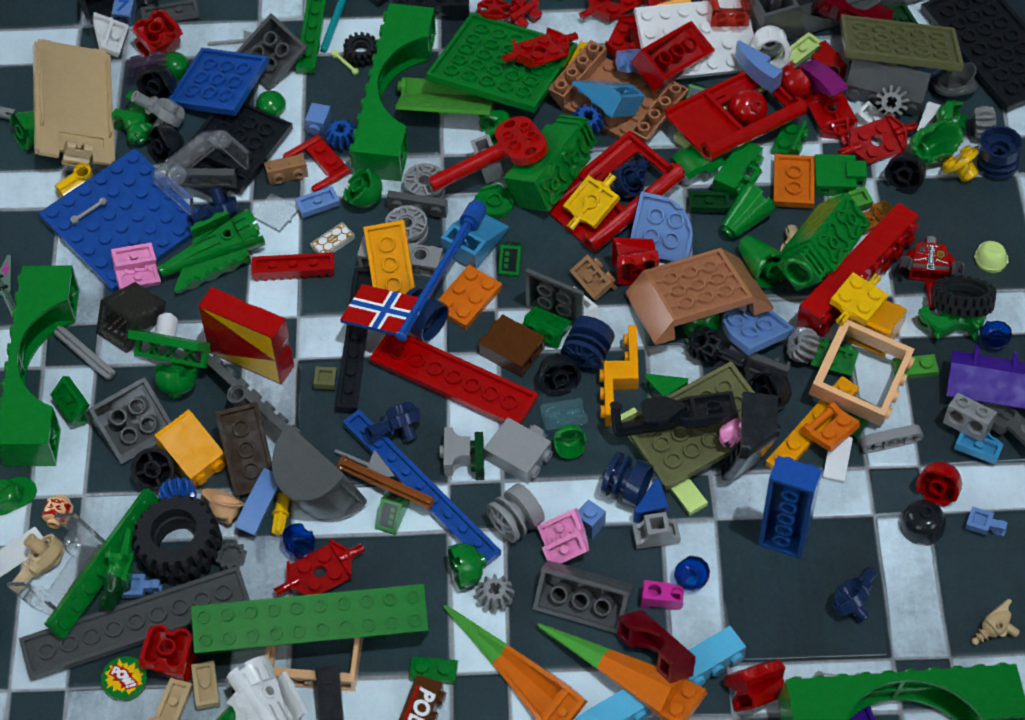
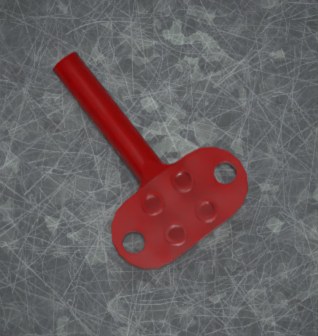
M524 116L512 117L500 123L495 129L494 134L497 140L495 145L428 177L429 183L434 192L503 158H509L516 165L535 163L547 154L549 149L547 141L531 119Z

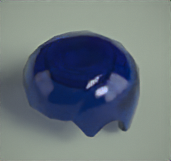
M986 321L984 326L979 328L981 342L986 347L994 350L1007 346L1013 337L1011 327L1002 321Z
M290 524L284 528L281 534L282 547L288 555L301 559L314 551L316 540L313 531L306 530L303 524Z
M688 556L677 564L674 571L676 584L683 587L684 591L690 592L703 588L708 582L710 575L708 563L697 556Z

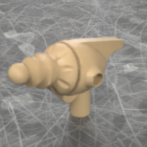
M1006 599L984 619L982 630L978 629L979 633L975 634L976 638L971 640L973 645H978L979 641L983 643L984 639L989 640V636L1004 637L1007 633L1014 638L1018 636L1020 630L1010 624L1011 612L1009 611V605L1012 603L1011 599Z

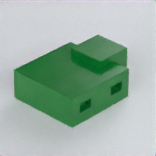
M815 154V196H836L856 190L857 186L865 187L867 180L866 161H856L855 155Z

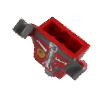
M927 236L925 242L917 243L916 249H910L905 256H901L899 268L904 267L910 270L908 280L927 282L936 281L944 276L949 277L950 273L951 275H955V273L964 274L965 264L956 261L952 254L947 251V246L937 244L936 237Z

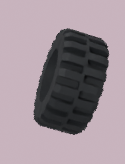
M172 495V498L169 499L164 497L160 499L159 503L156 504L154 502L149 505V510H144L141 513V520H137L134 526L136 530L133 531L132 535L133 546L143 567L152 577L156 576L157 580L162 582L168 579L169 583L175 584L180 580L182 583L189 582L190 578L195 577L197 579L203 571H209L212 568L211 563H216L218 558L217 551L221 550L222 533L211 508L208 505H204L202 500L198 498L194 500L192 496L184 495V498H181L180 495ZM191 528L196 530V534L191 542L180 549L164 550L159 548L163 538L176 529Z

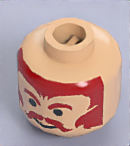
M55 495L47 499L42 511V519L48 527L59 529V527H65L69 524L74 511L71 500L63 495Z

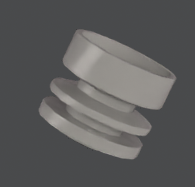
M516 483L506 490L504 498L501 496L497 497L494 502H490L486 506L487 514L494 527L511 543L518 541L520 536L526 535V528L529 530L534 529L545 519L542 507L535 496L520 483Z

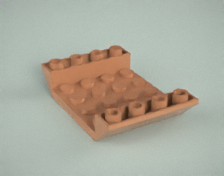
M590 40L549 88V94L562 111L572 116V113L576 112L577 106L583 108L584 104L587 107L592 105L591 99L578 92V88L572 84L573 81L597 79L632 84L645 95L636 115L611 118L604 114V127L600 131L617 140L628 131H631L644 143L650 139L667 118L665 109L680 102L689 92V88L673 80L667 87L654 92L640 74L617 71V66H614L613 61L607 58V47L593 40Z
M722 248L643 270L625 292L627 299L655 345L675 340V326L748 305L753 315L773 310L772 304L741 258Z

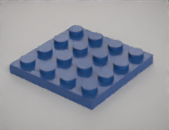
M201 48L177 84L174 93L168 99L173 100L184 109L236 116L269 64V59L267 56Z

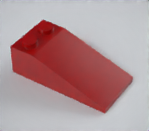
M690 21L642 48L632 59L631 63L652 90L656 92L714 53L715 49L695 24Z

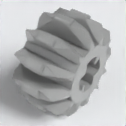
M890 85L889 92L883 87L882 92L885 95L881 93L876 95L882 99L875 102L876 105L882 104V107L877 111L886 110L884 117L889 112L895 117V111L899 116H902L903 112L901 109H908L903 103L909 102L910 99H903L907 92L904 91L900 94L901 86H898L896 91H894V86ZM892 96V99L894 97L897 99L895 107H893V104L891 106L888 105L890 101L888 97Z
M981 106L974 110L973 129L977 139H980L981 134L986 129L997 125L996 112L993 107Z
M797 327L795 331H792L791 337L788 338L786 354L798 363H809L810 359H814L815 353L818 352L820 336L808 327Z
M495 573L492 577L493 579L485 576L484 582L478 583V590L476 591L479 606H484L486 612L491 608L495 614L499 608L505 612L506 605L511 606L514 596V590L511 589V581L506 582L504 575L497 579Z

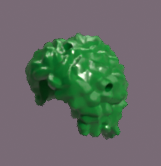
M945 119L942 122L926 125L925 128L919 129L912 135V139L909 141L910 150L912 153L920 156L925 165L939 163V161L948 159L951 154L958 150V147L963 142V129L959 126V123L947 122Z

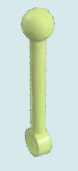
M338 50L331 52L332 57L338 58L351 70L353 75L359 74V70L352 67L342 58Z

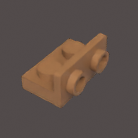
M303 154L264 162L269 185L308 177L307 164Z
M587 254L570 272L590 296L597 301L611 287L614 290L618 287L614 284L616 281L614 276L609 271L605 273L602 270L604 265L597 257L592 259Z

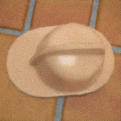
M207 488L201 491V494L209 500V507L215 518L227 525H230L233 519L238 517L241 506L245 505L244 502L223 490Z

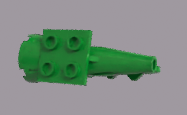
M248 208L231 219L227 210L218 212L205 221H198L190 227L193 238L192 244L157 266L162 278L180 272L174 288L175 293L179 294L186 290L197 289L205 281H214L222 273L233 272L241 264L251 263L248 251L264 246L265 240L263 235L258 236L260 234L259 225L251 211H248Z

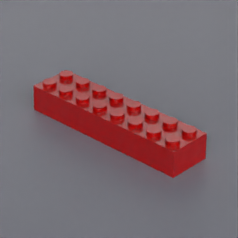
M898 203L847 255L835 272L830 273L800 304L796 328L808 327L813 329L820 338H824L829 333L830 327L833 324H837L836 319L842 314L836 307L829 304L834 294L853 272L867 281L874 274L880 276L882 272H887L892 262L902 256L904 249L907 246H912L916 239L914 235L919 227V224H917L919 214Z

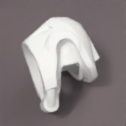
M767 25L755 32L751 47L770 57L778 56L783 52L780 58L770 62V64L780 69L789 63L791 47L783 29Z

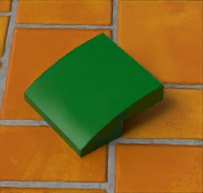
M693 146L671 156L676 164H680L683 167L684 174L688 180H691L704 170L711 174L726 164L721 156L712 161H707Z

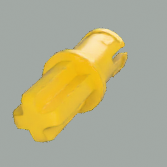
M283 492L277 493L275 510L272 511L273 523L271 532L275 536L285 533L286 520L290 515L288 512L290 499Z

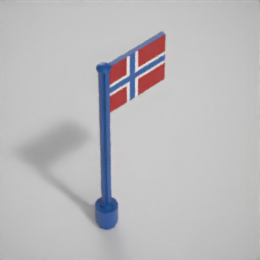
M473 200L467 205L460 217L462 224L460 230L420 297L362 284L341 317V323L393 335L399 341H406L407 335L470 230H476L486 215V205L480 200Z

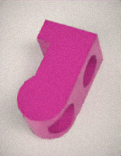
M644 580L641 589L640 608L649 609L651 606L668 610H679L683 607V587L671 583Z

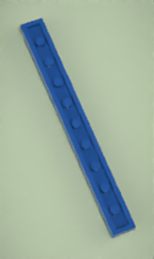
M360 409L343 421V426L371 454L376 450L400 483L434 498L433 507L426 510L459 543H467L476 547L479 554H484L487 565L501 555V550L385 434L373 440H369L366 437L365 428L374 425V423Z

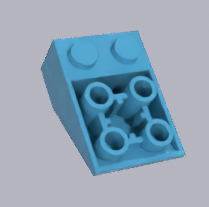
M597 79L572 82L578 88V92L590 98L592 104L599 106L604 110V114L611 118L636 115L645 98V95L632 84Z
M485 215L476 230L469 231L454 259L477 269L510 227ZM460 219L454 222L441 237V248H443L444 254L462 226Z

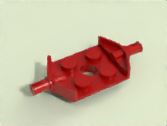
M587 0L588 9L580 12L579 16L584 20L592 15L593 17L610 22L616 19L618 15H623L642 5L643 0Z
M634 14L618 15V22L609 40L605 42L607 52L615 56V60L616 51L641 50Z
M548 27L545 35L516 44L513 38L512 53L502 55V60L504 63L515 60L533 68L567 57L569 55V42L578 40V34L574 32L564 35Z
M814 91L805 101L821 131L820 137L839 139L843 147H846L848 145V132L851 127L857 128L858 120L843 92L829 96ZM832 107L836 111H830L827 108Z
M889 113L885 118L857 128L851 127L848 132V145L837 149V154L855 155L858 161H866V165L905 151L907 148V134L917 130L918 124L913 122L904 125ZM871 139H878L881 143L880 146L873 145Z
M329 539L327 546L292 564L288 560L286 565L287 580L285 583L273 588L276 596L279 597L287 591L293 592L298 596L323 594L352 579V561H354L355 556L365 552L364 546L360 543L351 549H347ZM317 570L326 571L323 577H316L314 575Z

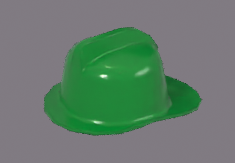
M15 477L9 480L0 479V515L8 514L32 502L37 493L36 484L27 477Z

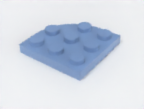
M641 191L630 238L653 239L659 259L674 262L690 257L693 243V228L687 213L679 204L667 197Z
M748 307L746 313L741 310L738 311L737 308L725 311L722 328L727 339L748 356L791 336L792 331L795 330L792 325L772 310L753 315Z

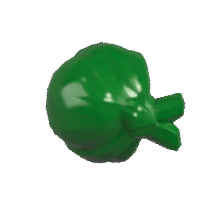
M956 100L946 101L937 110V122H942L945 119L947 122H957L961 128L965 129L966 125L964 122L967 119V115H960L963 102Z

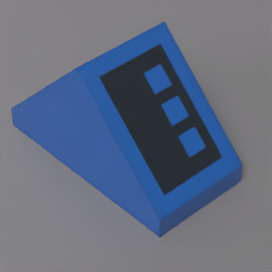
M657 478L634 510L633 522L636 524L644 520V515L666 512L668 516V504L661 482Z

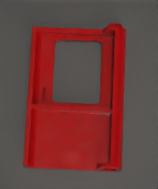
M743 71L666 108L665 115L668 121L707 161H712L805 115L808 106L804 99L800 97L792 98L782 86H779L771 94L784 108L750 125L741 126L722 105L728 103L730 98L739 91L746 89L755 90L761 87Z
M631 131L625 133L585 166L550 212H548L594 253L634 221L640 195L626 206L618 202L596 229L580 222L572 231L567 227V224L574 216L563 205L588 175L595 180L604 181L609 173L612 174L617 167L623 165L635 154H640L663 173L658 180L643 192L664 196L685 178V171L680 164H669Z

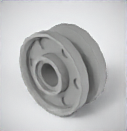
M428 163L417 164L409 168L404 174V193L443 199L446 187L434 192L428 180V177L442 170L438 166Z
M403 205L389 212L385 223L405 220L408 243L422 245L426 241L429 232L428 221L425 213L420 208L412 205Z

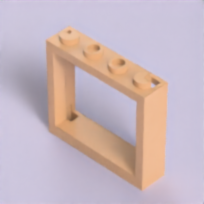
M847 320L843 326H839L808 394L827 403L834 402L839 408L880 426L884 418L889 419L893 408L889 406L891 402L896 403L900 394L897 388L899 385L903 387L908 376L904 373L906 368L910 370L915 360V358L911 357L914 348ZM845 335L902 360L881 408L824 383Z
M363 638L354 639L350 673L340 672L342 691L356 692ZM277 646L266 647L265 656L269 657L276 679L283 672L287 671L295 687L317 689L316 670L274 667Z

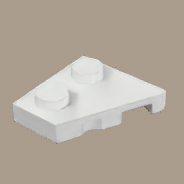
M94 12L92 21L99 49L118 58L129 25Z

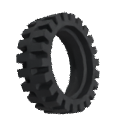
M950 275V277L944 276L934 283L932 304L939 311H944L946 314L952 313L953 316L961 315L964 318L965 316H969V318H974V316L982 317V315L987 316L988 313L991 314L994 310L997 291L991 283H987L985 280L980 281V278L972 279V276H967L966 278L963 275H958V277L955 275Z

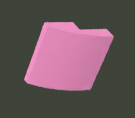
M152 243L111 249L114 271L120 292L160 286L161 280L156 266V257Z
M577 508L537 526L545 545L542 547L547 561L562 564L589 551L587 535Z

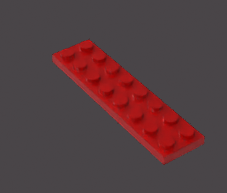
M386 334L370 356V363L501 423L510 418L522 425L539 398L538 393L410 335H407L406 341H399L396 336Z

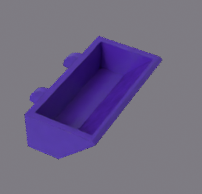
M976 345L974 346L973 353L952 350L948 367L946 396L955 397L957 393H960L978 402L1025 409V362L1018 361V352H1013L1012 360L979 355L980 347Z

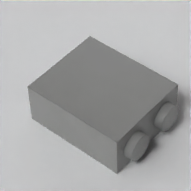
M510 418L505 420L484 447V460L526 484L532 478L535 479L538 476L543 463H547L553 454L550 440Z

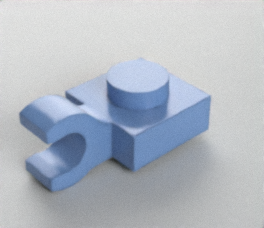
M972 506L965 529L988 535L990 530L996 536L1004 537L1008 523L993 519V512Z
M132 574L131 587L125 590L121 597L122 599L145 597V592L154 594L162 591L163 586L160 585V580H147L145 574Z

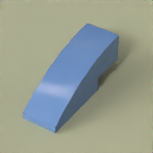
M738 40L735 58L739 65L761 87L771 93L781 85L783 70L770 64V56Z
M264 468L234 526L237 529L257 537L279 491L273 471Z

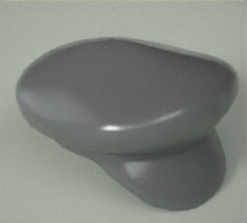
M967 62L964 63L962 72H946L937 77L932 85L934 91L946 97H957L974 93L978 89V83L974 79L977 72L976 65Z

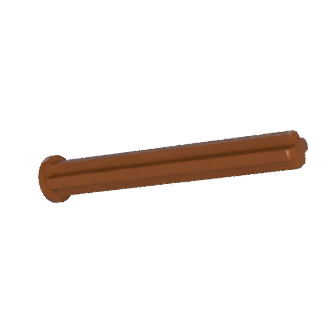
M345 455L341 456L337 462L336 467L341 472L344 471L423 508L430 509L434 505L433 497L348 460V457Z

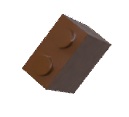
M502 314L498 320L492 323L489 332L480 338L478 343L480 356L522 378L545 349V336Z

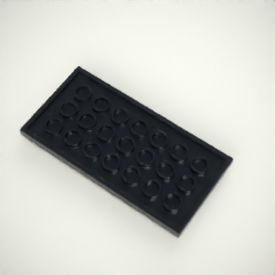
M930 0L921 4V10L934 26L955 28L963 61L976 65L977 72L975 75L1006 112L1025 105V23L1005 0Z

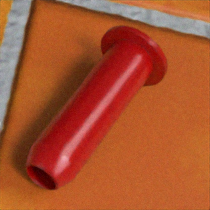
M935 281L924 283L930 310L936 309L934 304H932Z

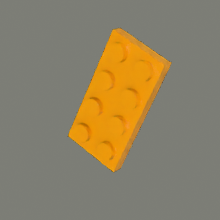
M405 220L363 227L373 287L406 294L409 290L416 287Z

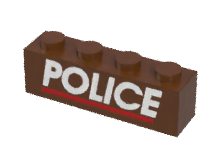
M416 675L399 720H437L439 715L437 712L439 705L443 706L446 698L443 682Z

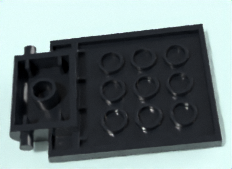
M247 103L242 105L236 116L212 113L183 148L180 156L174 159L175 166L170 168V173H174V168L235 169L237 187L221 189L223 196L226 198L230 196L231 191L241 195L263 168L264 162L270 159L291 132L293 124ZM213 187L189 188L211 197L209 189Z

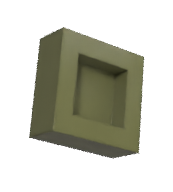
M316 366L313 381L314 389L335 390L337 367Z

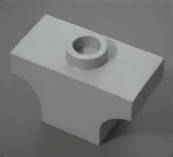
M444 427V445H440V458H444V476H453L455 470L459 467L471 466L470 436L463 437L457 435L453 427Z
M666 512L644 515V520L632 527L636 549L675 544L681 541L677 520L667 518Z

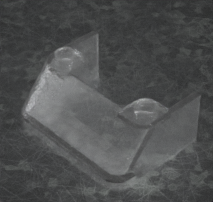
M209 130L199 133L153 172L154 183L189 215L194 214L193 197L180 186L187 177L184 168H192L217 148L223 149L245 170L249 169V151L224 130Z
M76 513L56 514L54 516L69 531L64 538L63 546L65 551L71 555V558L50 589L47 590L42 586H32L28 582H9L7 584V587L30 607L49 616L105 542Z

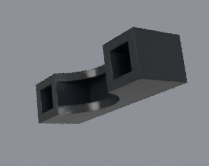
M393 0L395 4L433 7L435 11L447 15L451 21H465L470 15V0Z

